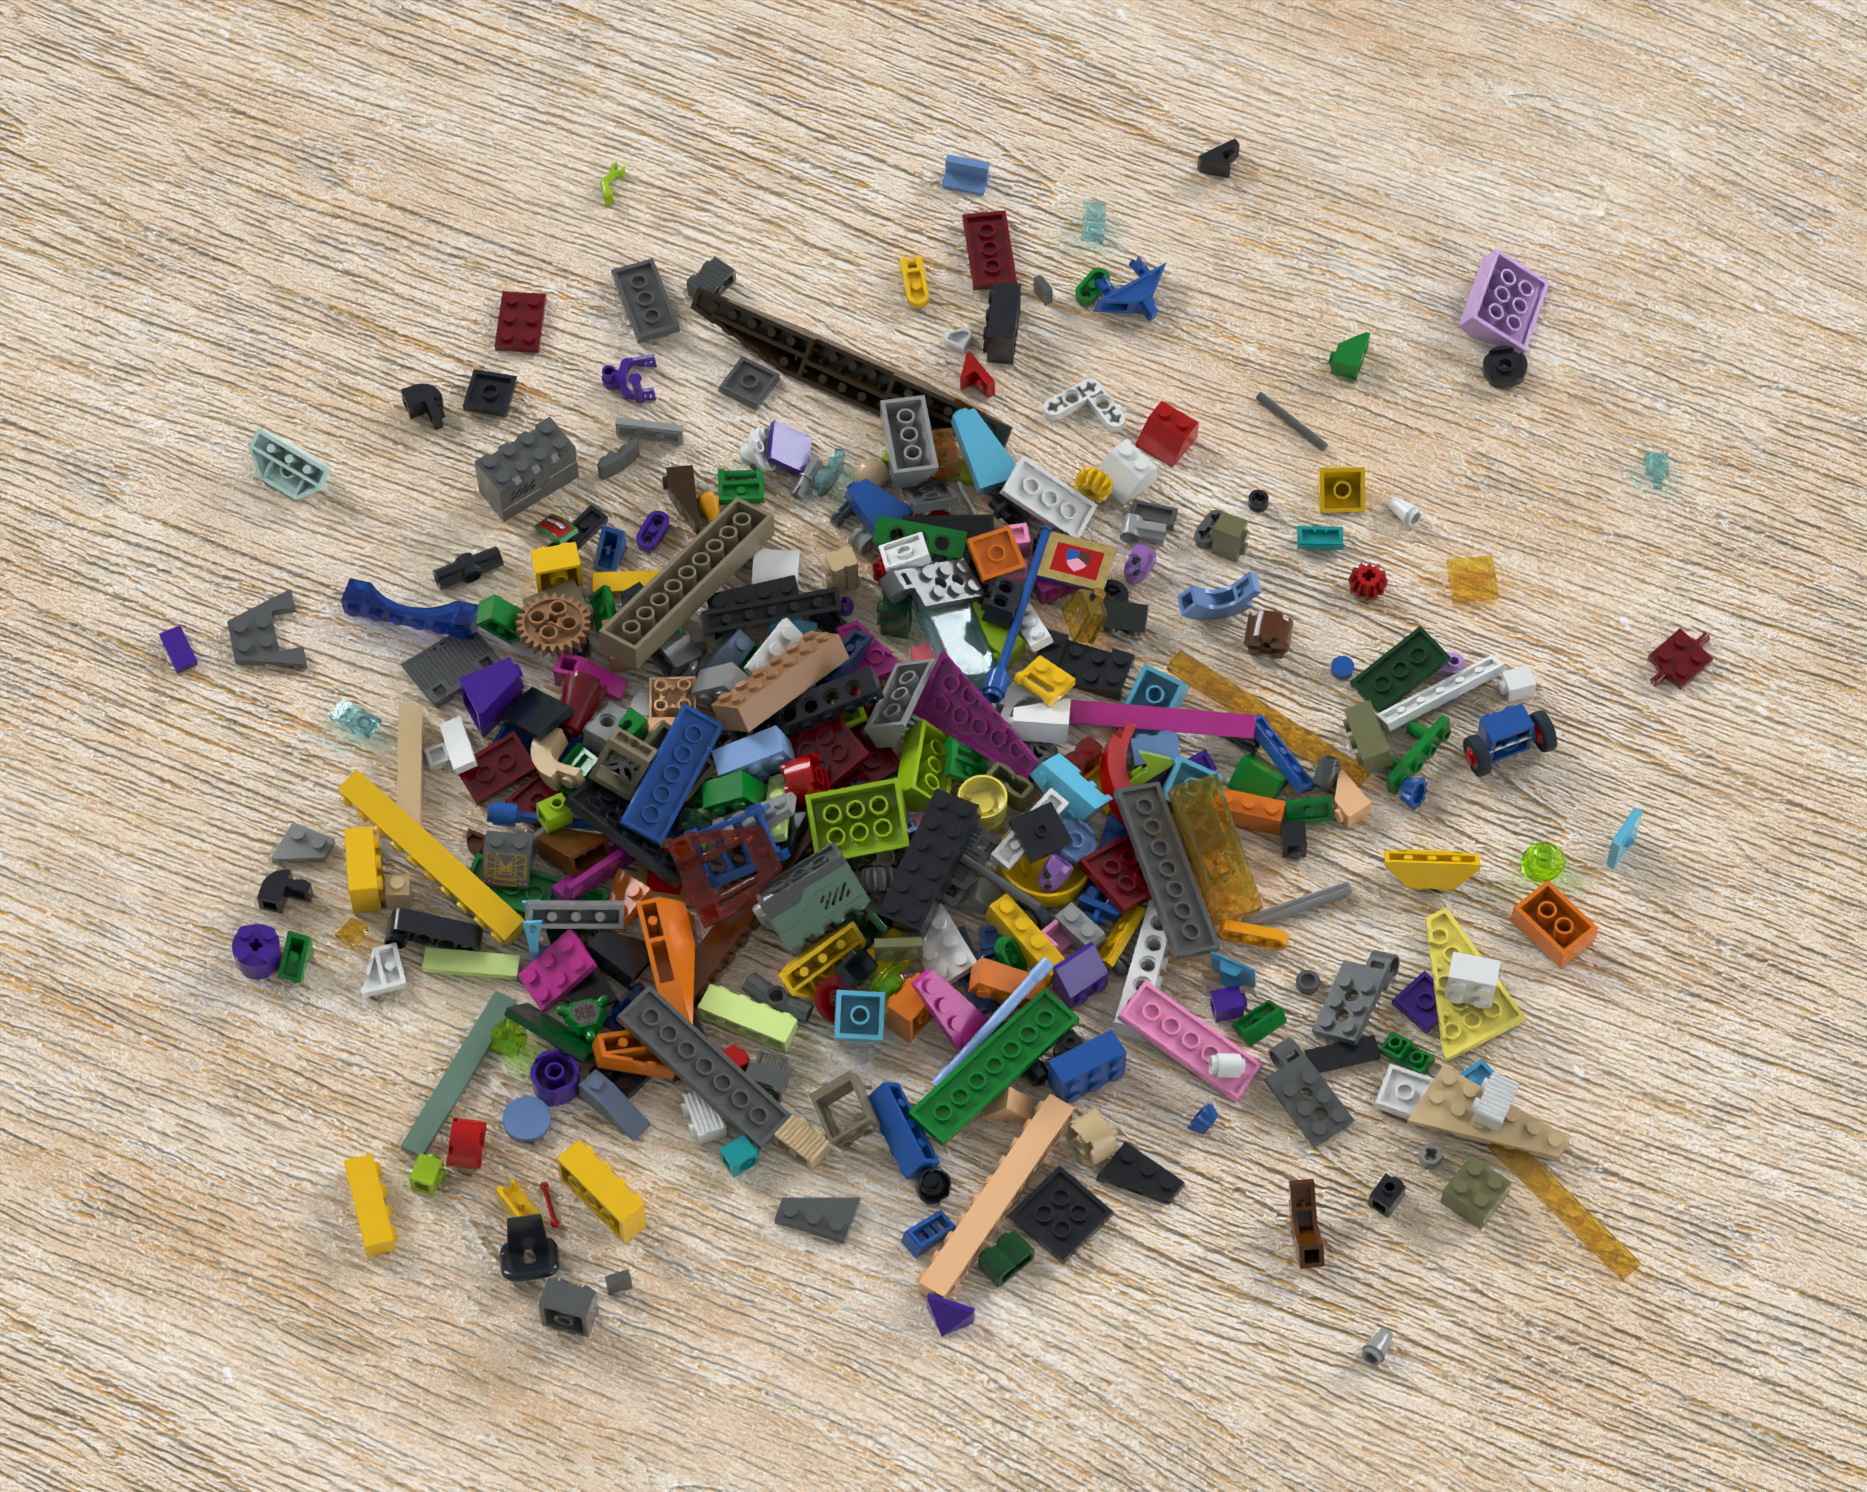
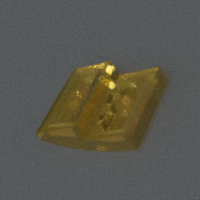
M1492 555L1446 559L1452 603L1495 600L1499 598Z

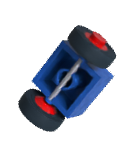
M1523 704L1510 705L1503 709V711L1484 715L1479 721L1477 734L1468 736L1463 740V749L1471 770L1477 777H1481L1492 771V763L1529 750L1532 740H1534L1539 750L1543 753L1554 750L1557 747V736L1554 725L1545 711L1539 710L1528 715Z

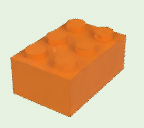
M1549 880L1513 907L1511 922L1560 969L1595 942L1598 927Z

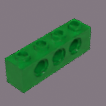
M877 515L872 543H877L876 548H879V545L892 542L893 540L890 538L891 531L900 529L903 531L904 537L922 532L926 537L925 543L930 558L934 559L935 554L944 556V561L963 558L967 532ZM940 537L946 538L949 542V546L945 550H938L935 546V541Z

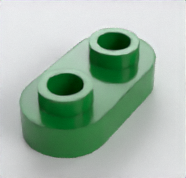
M1102 268L1093 269L1077 286L1075 299L1080 305L1090 306L1098 300L1102 293L1094 283L1098 278L1102 280L1103 275L1110 282L1108 271Z
M1007 936L998 938L995 943V954L999 962L1027 972V962L1015 938Z

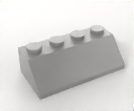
M925 395L880 400V418L893 488L915 487L939 470Z
M934 658L895 664L883 689L885 698L876 703L864 728L877 749L897 746L935 666L936 660Z

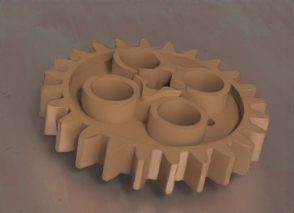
M553 593L551 598L544 594L542 600L536 596L535 603L527 601V607H521V613L517 614L516 630L517 637H520V643H525L527 650L533 647V654L542 651V657H545L547 653H550L552 658H554L555 653H559L563 657L564 651L573 654L572 648L574 647L579 650L580 643L586 644V637H590V613H587L586 606L581 607V601L574 603L573 596L568 600L565 599V594H562L560 598L556 597V593Z

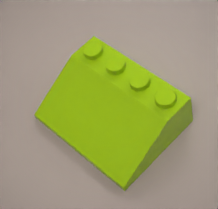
M899 778L805 795L814 853L834 841L845 859L908 848L910 844L902 784Z

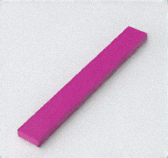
M1071 700L1069 723L1124 728L1127 722L1136 725L1135 729L1170 730L1171 732L1254 739L1256 715Z

